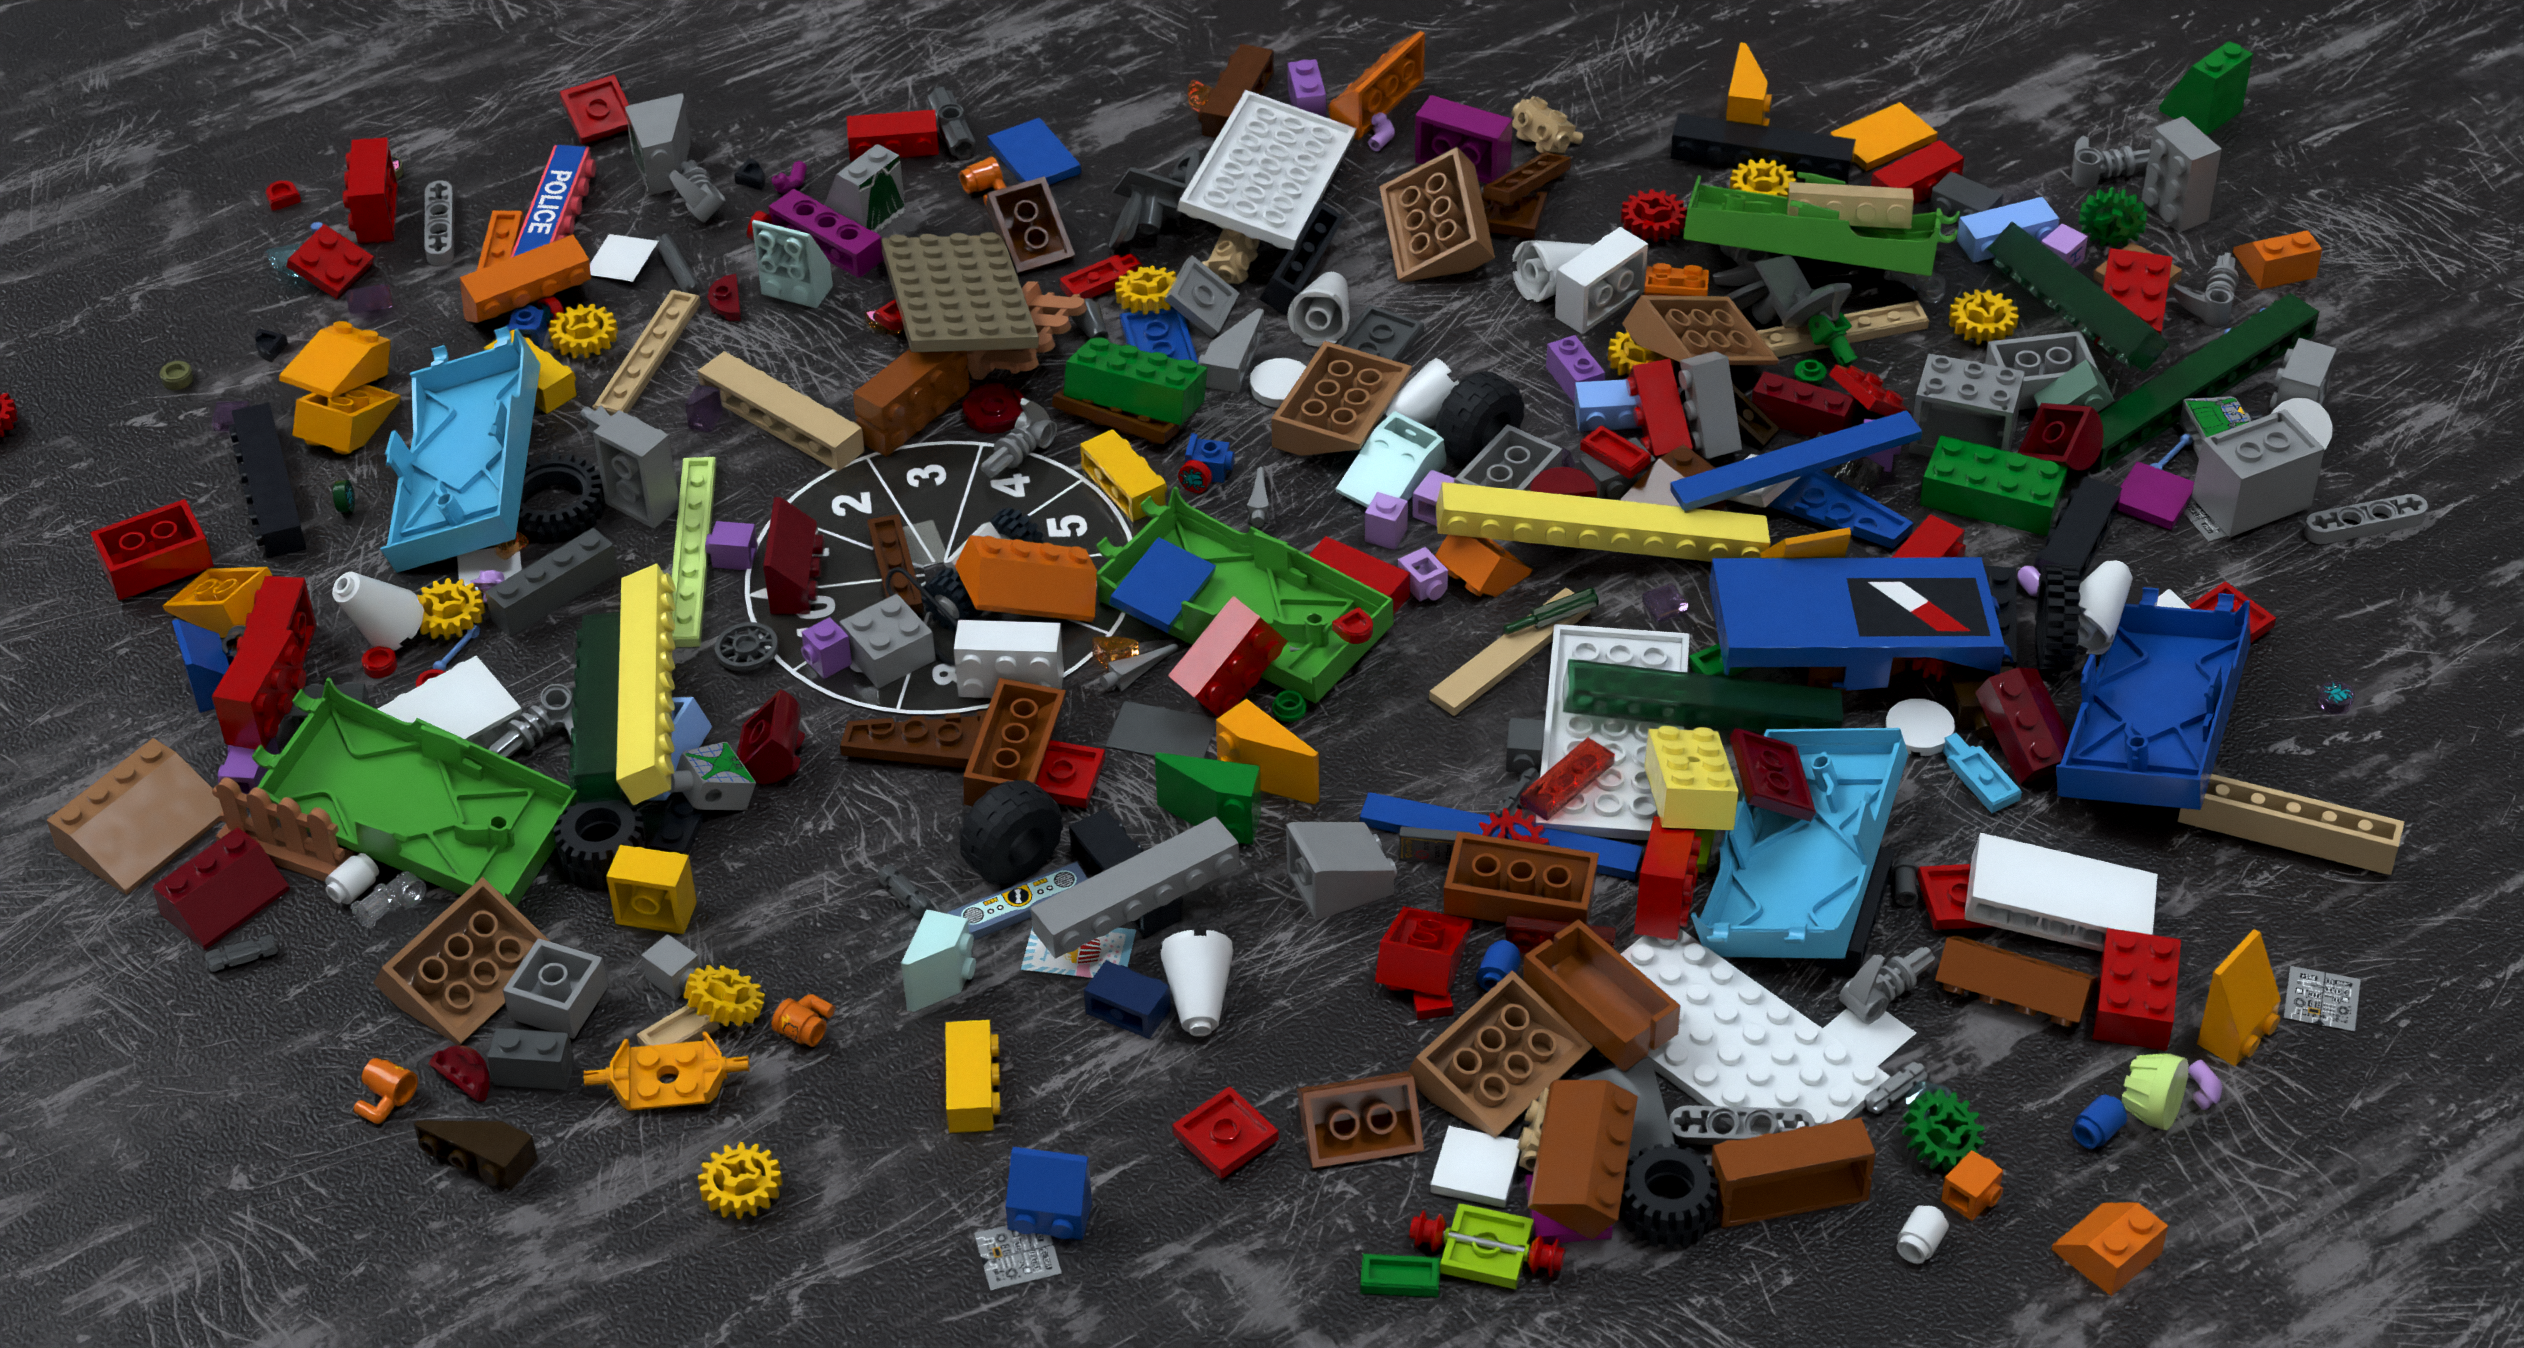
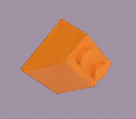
M2303 231L2233 247V253L2259 290L2316 278L2322 248L2309 231Z
M1447 535L1435 554V557L1448 569L1449 576L1457 580L1459 577L1465 580L1466 584L1464 587L1479 597L1483 593L1497 597L1529 576L1533 570L1494 540L1487 538Z
M2138 1202L2102 1203L2052 1245L2051 1250L2112 1296L2162 1254L2168 1225Z

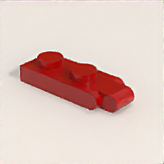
M1133 254L1123 257L1115 255L1059 278L1060 288L1068 297H1072L1073 294H1080L1083 299L1092 298L1114 289L1115 282H1119L1120 275L1127 276L1128 270L1137 272L1138 267L1143 268V265Z

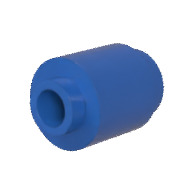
M1499 940L1487 948L1476 975L1478 984L1487 992L1512 970L1517 973L1521 963L1520 952L1517 946L1509 941Z
M2099 1095L2075 1118L2074 1125L2072 1126L2074 1138L2088 1149L2103 1146L2127 1122V1114L2123 1103L2115 1097Z

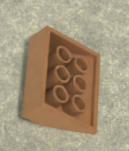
M1458 147L1379 186L1397 278L1401 283L1468 272L1495 259L1475 165Z
M1641 295L1622 323L1629 332L1631 339L1639 346L1679 362L1683 359L1714 351L1727 356L1729 365H1777L1779 362L1776 355L1729 296Z
M1324 341L1271 418L1272 447L1300 456L1361 449L1409 376L1412 366Z
M152 738L48 818L47 823L56 849L125 895H128L220 822L219 815L223 810L219 798L213 796V788L180 755Z
M482 877L381 968L373 984L398 1008L455 1044L461 1045L505 1004L503 989L538 938L546 941L549 940Z
M1512 970L1416 1056L1408 1072L1414 1076L1415 1087L1432 1103L1490 1136L1497 1138L1528 1109L1532 1099H1539L1541 1092L1545 1088L1549 1089L1551 1082L1559 1080L1593 1046Z

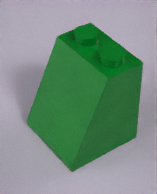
M2228 41L2194 64L2162 101L2158 110L2173 119L2184 116L2207 136L2243 110L2253 53Z

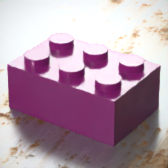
M1430 95L1415 115V163L1424 164L1458 147L1475 165L1478 181L1489 184L1505 175L1511 167L1513 119Z

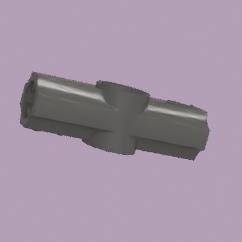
M944 86L934 88L933 92L927 96V101L930 109L936 112V122L939 127L940 138L946 142L952 156L958 157L959 160L969 158L972 152L976 150V143L964 119L963 107L957 104L952 91L946 90Z

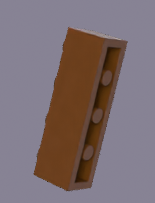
M1240 44L1235 54L1230 55L1228 66L1225 71H1221L1216 87L1211 88L1207 103L1200 107L1198 121L1202 123L1203 136L1218 137L1245 90L1259 95L1263 94L1274 74L1273 50Z

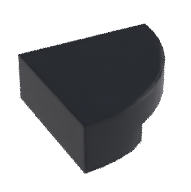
M748 158L734 175L735 183L762 190L765 185L764 171L757 161Z
M259 328L255 335L257 351L268 362H273L288 344L286 335Z

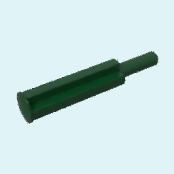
M1587 588L1530 610V616L1504 625L1503 631L1509 635L1532 625L1539 629L1597 607L1599 605L1598 596L1593 588Z

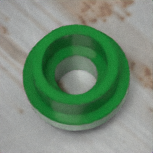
M1807 359L1795 366L1794 374L1797 381L1819 386L1826 377V367L1816 360Z
M1292 690L1279 693L1272 704L1274 716L1285 722H1294L1301 719L1307 710L1306 702L1301 694Z

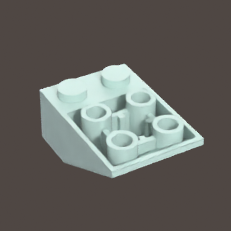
M753 220L752 228L761 293L770 297L817 308L833 287L830 262L812 236L808 233Z
M1394 411L1374 429L1337 486L1336 492L1368 508L1377 492L1409 500L1430 470L1440 472L1446 466L1444 439L1436 431Z

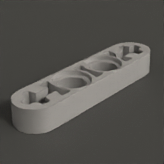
M434 181L428 184L425 189L424 247L427 261L434 266L446 265L454 259V194L451 184L447 181ZM438 212H446L441 215H433ZM437 231H446V232L441 233V234H433L434 232H437Z
M2405 494L2315 512L2307 517L2304 535L2313 543L2328 544L2413 527L2424 522L2428 504L2419 495ZM2381 513L2387 515L2389 518L2381 519L2375 517L2373 514ZM2351 519L2358 522L2359 524L2350 525L2345 523L2343 520Z
M1686 1105L1675 1109L1669 1117L1670 1127L1676 1140L1684 1144L1715 1145L1728 1140L1758 1137L1759 1135L1752 1133L1751 1129L1755 1121L1759 1119H1768L1772 1122L1771 1130L1768 1132L1772 1134L1780 1132L1779 1120H1782L1785 1127L1781 1128L1782 1132L1793 1130L1791 1128H1796L1800 1121H1803L1805 1126H1817L1809 1112L1790 1108ZM1686 1118H1691L1695 1125H1690L1688 1131L1683 1132L1679 1124H1685ZM1704 1118H1707V1133H1704L1701 1125H1705ZM1721 1118H1731L1734 1121L1733 1129L1727 1134H1718L1714 1131L1715 1123Z

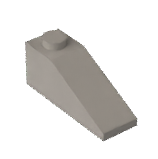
M1258 308L1213 340L1209 344L1205 355H1200L1198 365L1208 367L1207 388L1239 393L1264 335V309Z

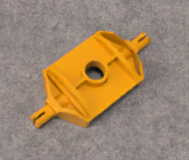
M703 1032V1041L630 1047L629 1040L624 1039L612 1058L610 1067L601 1070H584V1085L586 1087L607 1084L608 1089L613 1090L618 1101L627 1111L706 1104L718 1096L723 1080L728 1079V1073L750 1072L749 1056L722 1057L721 1051L707 1032ZM666 1074H675L678 1076V1078L671 1083H662L659 1081L660 1078Z

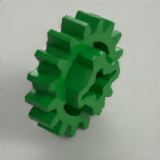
M2113 187L2109 188V192L2106 194L2099 189L2097 190L2096 197L2089 194L2086 203L2082 202L2078 221L2082 225L2081 232L2083 234L2090 233V241L2100 239V246H2104L2106 242H2111L2113 248L2117 247L2118 242H2122L2123 245L2127 246L2130 239L2138 241L2139 234L2145 232L2148 214L2144 211L2145 204L2144 202L2136 203L2137 195L2135 194L2127 197L2125 189H2122L2119 194L2115 193Z
M1938 1089L1933 1094L1929 1091L1924 1092L1908 1106L1909 1111L1903 1116L1902 1120L1909 1125L1902 1130V1134L1912 1138V1141L1907 1145L1908 1149L1917 1148L1920 1151L1917 1155V1160L1921 1161L1927 1157L1930 1159L1929 1166L1931 1169H1934L1941 1163L1944 1172H1949L1971 1150L1979 1154L1977 1150L1984 1145V1140L1978 1137V1135L1984 1131V1126L1975 1124L1974 1120L1979 1116V1113H1970L1967 1110L1970 1103L1968 1100L1960 1104L1957 1102L1956 1092H1952L1948 1097H1945L1943 1090ZM1929 1111L1930 1114L1926 1117V1120H1923L1925 1112ZM1963 1141L1961 1149L1957 1150V1146Z

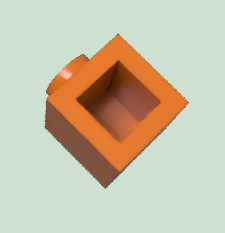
M1971 1150L1945 1177L1941 1201L1973 1221L1987 1205L1993 1207L2003 1193V1188L2000 1186L2003 1169L1999 1168L1992 1160L1984 1158Z

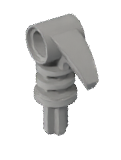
M2082 136L2075 144L2071 180L2079 187L2090 188L2097 185L2099 174L2103 178H2109L2111 175L2116 177L2120 176V174L2131 176L2134 174L2135 168L2148 165L2150 149L2132 151L2129 146H2122L2120 150L2113 149L2110 152H2100L2095 148L2089 147V138Z
M684 160L681 163L682 175L673 170L669 178L681 196L686 200L685 205L697 219L705 223L726 202V199L711 184L710 176L704 168L698 167L694 160L688 162Z
M1720 245L1721 251L1733 259L1738 266L1713 274L1715 284L1741 286L1763 280L1755 263L1771 259L1770 252Z
M2228 252L2218 256L2216 266L2209 270L2205 294L2198 295L2178 285L2173 289V296L2185 309L2200 317L2206 325L2212 327H2222L2229 322L2234 292L2239 281V275L2235 270L2236 259L2230 257L2231 253Z
M1026 398L1021 399L1020 405L1023 412L1017 418L1014 429L994 444V454L981 465V469L987 477L992 478L1005 467L1016 468L1036 446L1047 448L1051 445L1057 433V425L1050 420L1048 413L1043 407Z
M551 684L545 687L541 693V706L533 705L528 709L529 714L522 713L519 716L520 721L512 719L507 723L508 732L491 745L488 750L509 758L521 747L525 750L533 748L535 746L534 739L540 740L543 737V732L548 733L553 727L559 728L563 726L566 728L574 748H581L582 723L578 709L572 700L571 691L562 684ZM554 704L563 705L561 707H551Z
M1920 947L1904 959L1894 956L1887 961L1886 966H1882L1885 961L1882 955H1874L1846 983L1840 992L1839 1000L1866 1024L1875 1022L1884 1014L1889 1002L1904 991L1914 988L1917 984L1916 976L1934 964L1935 957L1928 947Z

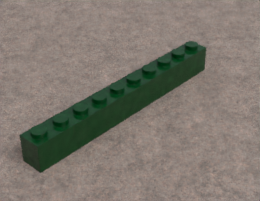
M2289 293L2280 300L2272 302L2269 307L2258 314H2253L2239 326L2232 327L2220 338L2210 341L2201 350L2188 355L2174 367L2167 368L2163 374L2155 379L2145 382L2136 391L2129 395H2124L2109 408L2102 409L2098 414L2103 425V445L2097 460L2090 467L2100 473L2180 422L2184 399L2219 397L2286 354L2288 349H2294L2298 338L2308 340L2313 337L2320 311Z

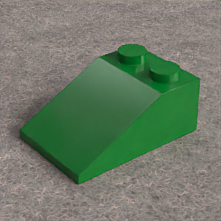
M1156 752L1155 773L1158 806L1193 826H1197L1216 816L1238 843L1253 844L1261 816L1260 766Z

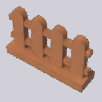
M1028 281L1021 289L1039 336L1038 348L967 351V366L972 379L983 380L995 368L1007 369L1015 374H1018L1020 371H1030L1039 365L1036 352H1048L1055 347L1052 334H1063L1071 329L1068 316H1079L1087 311L1085 300L1081 298L1080 294L1064 297L1055 296V293L1048 292L1046 295H1042L1038 282Z
M227 777L223 778L212 790L213 796L219 798L223 810L219 815L220 819L226 822L216 835L217 841L236 827H239L262 846L274 865L325 881L326 877L350 856H355L354 852L338 847L335 836L339 831L338 825L332 823L330 815L321 808L315 807L307 815L301 812L299 804L291 798L284 797L277 805L271 803L270 796L263 789L254 787L247 795L241 793L240 786L234 780ZM246 807L249 808L252 818L248 817ZM276 817L279 818L282 828L278 827ZM306 827L309 828L312 838L308 837Z

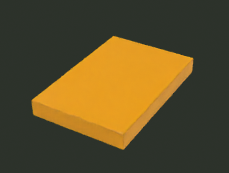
M1899 102L1830 132V135L1856 139L1854 162L1865 171H1869L1937 141L1938 132Z

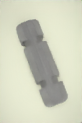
M1912 1062L1903 1068V1074L1899 1071L1879 1085L1878 1091L1874 1089L1865 1095L1864 1101L1867 1110L1879 1114L1889 1106V1103L1892 1105L1913 1090L1914 1085L1916 1087L1928 1077L1925 1067L1921 1063Z

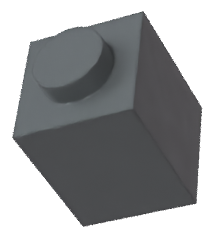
M1510 718L1506 772L1523 773L1531 767L1535 768L1538 773L1541 772L1545 720Z

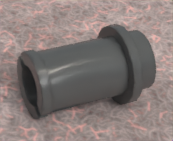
M236 625L228 631L227 636L222 641V649L226 654L231 650L230 656H236L238 641L236 637H243L246 626Z
M1909 858L1896 860L1891 868V876L1895 879V901L1903 906L1913 905L1918 900L1916 878L1919 868Z

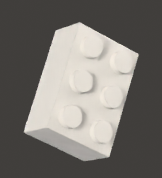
M1619 227L1609 235L1604 236L1590 248L1583 250L1569 262L1561 265L1557 269L1555 318L1579 333L1584 334L1642 294L1645 288L1648 243Z
M958 620L954 644L958 697L992 698L999 678L1062 689L1064 666L1060 623Z

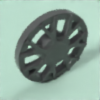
M756 622L740 623L726 629L720 634L715 643V653L718 661L724 667L733 671L746 672L759 669L772 661L778 651L776 633L767 625ZM742 631H748L749 633L738 636V633ZM761 632L765 633L766 635L759 640L757 636ZM726 640L733 642V646H727L723 644ZM772 645L770 649H761L762 646ZM728 654H735L734 656L727 659L724 657ZM757 655L761 656V658L757 660L753 659ZM747 659L746 663H738V661Z

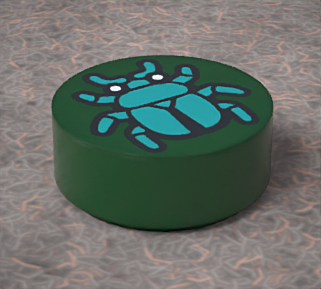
M349 480L336 481L333 485V501L339 513L354 511L355 496Z

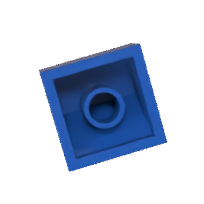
M180 619L173 620V628L199 712L215 709L212 694L234 659L233 656H230L232 651L229 650L227 654L224 652L219 633Z
M1013 1147L1005 1206L1008 1230H1014L1022 1234L1037 1233L1055 1236L1060 1239L1072 1238L1083 1240L1092 1206L1089 1157Z

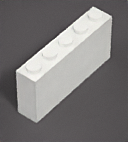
M477 656L456 664L445 673L428 679L421 686L397 696L393 701L377 709L404 722L412 723L416 718H419L486 749L508 732L507 723L512 719L520 721L519 716L522 714V709Z
M1980 833L1971 859L1964 919L2102 952L2107 928L2153 935L2158 874Z

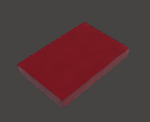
M1735 728L1729 738L1747 803L1811 822L1816 814V810L1797 746Z

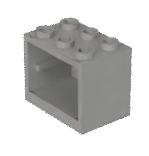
M1928 353L1916 393L1913 414L1914 421L1922 430V437L1920 440L1910 443L1909 453L1932 457L1940 435L2010 452L2017 426L2025 371Z
M2286 409L2204 438L2192 498L2229 537L2310 508L2314 498L2324 447Z

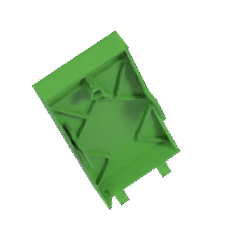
M1797 172V177L1806 178L1805 183L1845 185L1846 183L1813 173ZM1698 175L1687 209L1683 239L1932 276L1937 243H1950L1955 240L1958 230H1955L1950 236L1943 235L1940 231L1941 223H1955L1958 220L1960 211H1957L1953 217H1946L1939 208H1937V212L1912 215L1911 229L1850 226L1849 221L1839 220V211L1791 200L1790 206L1799 207L1798 216H1787L1788 197L1701 185V176Z
M1178 487L1173 488L1168 506H1158L1153 502L1151 496H1148L1140 504L1144 513L1154 519L1124 547H1114L1110 544L1107 537H1104L1096 545L1099 553L1105 558L1110 559L1096 573L1099 601L1109 606H1112L1109 604L1112 593L1158 537L1216 565L1214 575L1192 603L1185 600L1181 603L1182 615L1168 634L1193 645L1232 596H1234L1288 641L1283 647L1280 656L1270 663L1261 674V678L1286 690L1296 691L1303 698L1317 703L1393 625V598L1289 546L1287 542L1273 538L1252 526L1248 533H1242L1188 505L1182 499ZM1360 607L1373 621V635L1367 642L1351 644L1345 642L1332 630V621ZM1290 646L1299 648L1300 650L1290 651Z
M329 677L326 679L323 695L320 699L310 698L300 689L292 701L298 709L308 713V716L280 755L268 753L262 745H259L252 755L255 763L268 769L258 788L267 792L271 803L278 805L284 797H288L296 801L301 808V812L307 815L313 808H321L330 815L332 823L338 825L339 831L335 836L339 845L358 853H364L372 859L459 895H463L478 880L484 877L516 908L556 847L554 826H557L556 820L559 815H565L564 810L568 806L574 807L576 805L578 790L419 718H416L412 723L401 721L345 695L335 687L332 679Z

